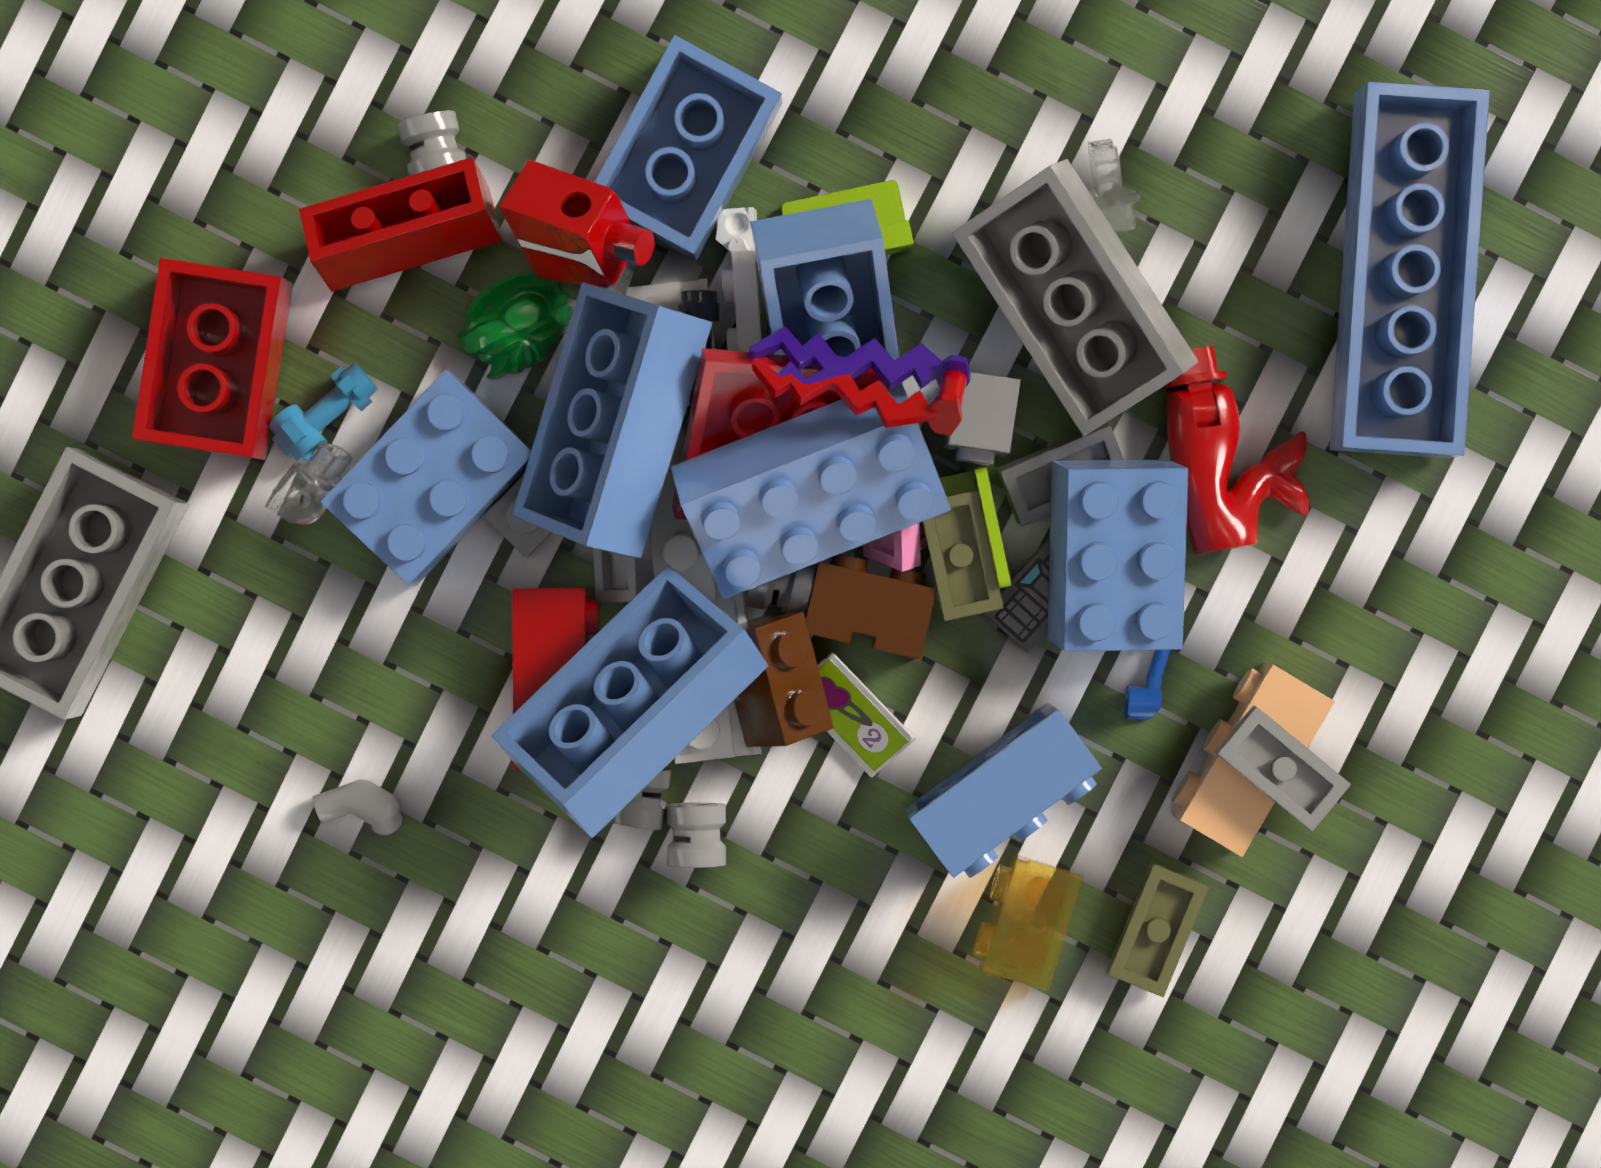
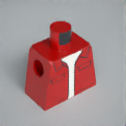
M527 160L499 205L536 276L542 279L580 285L584 282L608 289L616 284L628 263L643 266L649 261L654 250V235L652 231L631 224L616 192L604 185L536 161Z

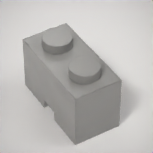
M970 372L971 380L965 388L961 406L962 421L951 436L944 435L942 449L955 450V462L990 466V464H994L995 457H1003L1010 453L1021 380Z

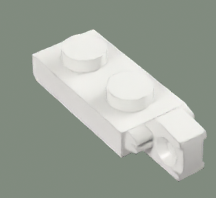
M754 207L723 209L717 220L716 240L731 252L732 268H723L722 272L725 303L735 304L736 328L727 329V349L729 351L749 352L751 345L768 336L767 319L750 221L757 220V210Z

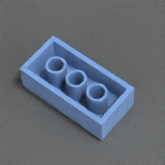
M582 282L512 516L587 547L641 558L652 526L653 516L664 480L669 470L682 421L687 411L689 398L698 372L702 348H706L713 322Z
M882 383L898 404L908 399L902 383L891 390ZM842 399L671 466L681 507L723 599L951 511L919 424L915 423L885 429L875 408L855 415Z
M668 565L491 736L516 766L583 831L593 838L769 665L745 629Z

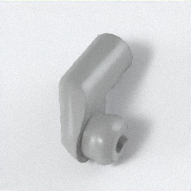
M357 780L313 796V804L322 824L353 814L366 823L371 824L373 832L379 835L392 834L402 824L403 817L399 811L400 804L396 797L368 780Z

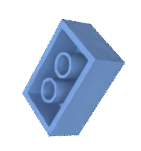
M674 35L599 172L595 183L609 187L617 193L633 226L651 230L654 239L697 262L717 225L719 215L727 207L782 105V93Z
M871 199L750 221L769 335L786 326L803 346L819 333L835 355L840 357L848 356L875 338L894 360L899 358L883 236ZM782 349L772 353L786 355Z
M445 370L320 502L408 586L418 585L525 473L532 448L455 374Z
M1069 460L1051 462L1047 639L1063 651L1183 649L1188 468L1170 460Z
M1047 703L907 806L905 811L950 875L955 878L964 871L971 878L998 858L994 848L1013 835L1019 842L1047 822L1043 812L1060 799L1064 800L1067 805H1070L1092 790L1097 784L1092 776L1100 771L1102 767L1060 710Z

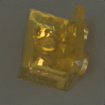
M1014 853L1009 867L999 864L989 897L992 900L998 901L991 924L981 922L972 951L973 957L980 958L978 968L981 974L994 978V975L1049 991L1083 875Z

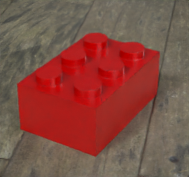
M160 258L132 439L266 460L270 436L269 424L273 417L293 283L281 276Z

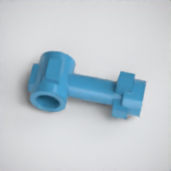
M355 362L347 369L341 366L330 375L337 386L305 413L298 405L294 404L282 410L270 422L269 428L275 434L272 440L288 458L294 457L299 464L310 461L327 445V440L320 433L322 429L352 404L363 411L373 402L370 396L378 388Z

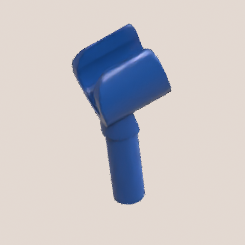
M1170 650L1154 651L1146 676L1145 687L1127 686L1124 703V716L1127 719L1149 720L1160 710L1162 704V691L1160 687Z

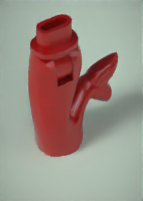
M1214 346L1193 348L1191 351L1199 362L1164 387L1168 392L1166 414L1170 461L1188 468L1186 526L1194 554L1198 555L1258 544L1259 509L1261 502L1268 497L1302 516L1308 514L1309 500L1305 487L1295 476L1296 470L1301 465L1306 454L1307 436L1304 431L1299 432L1270 451L1261 462L1245 470L1230 490L1227 491L1228 478L1239 440V411L1231 388L1227 384H1220L1227 379L1226 371H1218Z

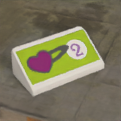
M831 651L817 664L834 726L833 729L827 732L872 778L916 738Z

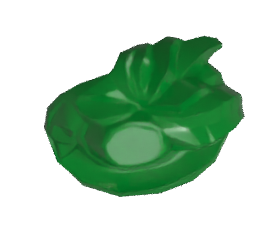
M534 271L516 273L495 282L476 297L468 308L464 329L457 334V338L467 353L477 354L481 361L491 365V370L487 374L488 379H499L507 374H519L525 368H530L543 361L546 349L561 336L569 325L573 313L571 296L561 281L539 278Z

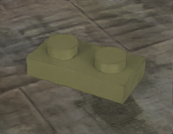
M975 490L947 496L951 511L922 522L943 621L1003 609L979 491Z
M1151 862L1106 973L1164 998L1209 886Z

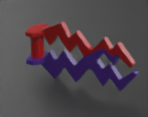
M786 326L749 347L748 357L753 360L752 371L774 398L791 390L801 406L818 395L831 390L839 395L855 415L875 408L885 429L928 421L935 433L951 436L962 421L961 406L964 392L971 380L966 357L950 355L942 361L920 343L894 360L875 338L848 356L840 357L835 355L819 333L802 346ZM782 349L790 361L780 373H777L759 359ZM814 364L819 372L806 379L799 370ZM872 368L889 390L912 375L920 390L935 379L940 389L938 397L930 405L920 390L898 404L880 380L860 391L853 378Z

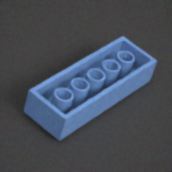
M1367 82L1354 93L1330 450L1453 458L1465 455L1490 90Z

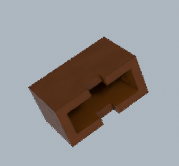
M841 554L833 556L831 564L818 562L805 617L809 634L850 643L852 632L874 636L873 649L921 660L937 591L935 588L924 586L926 574L911 570L902 572L892 567L889 578L866 573L867 560Z
M804 613L764 615L740 623L739 625L745 629L769 665L739 695L740 699L734 701L746 747L788 746L833 729L834 726Z

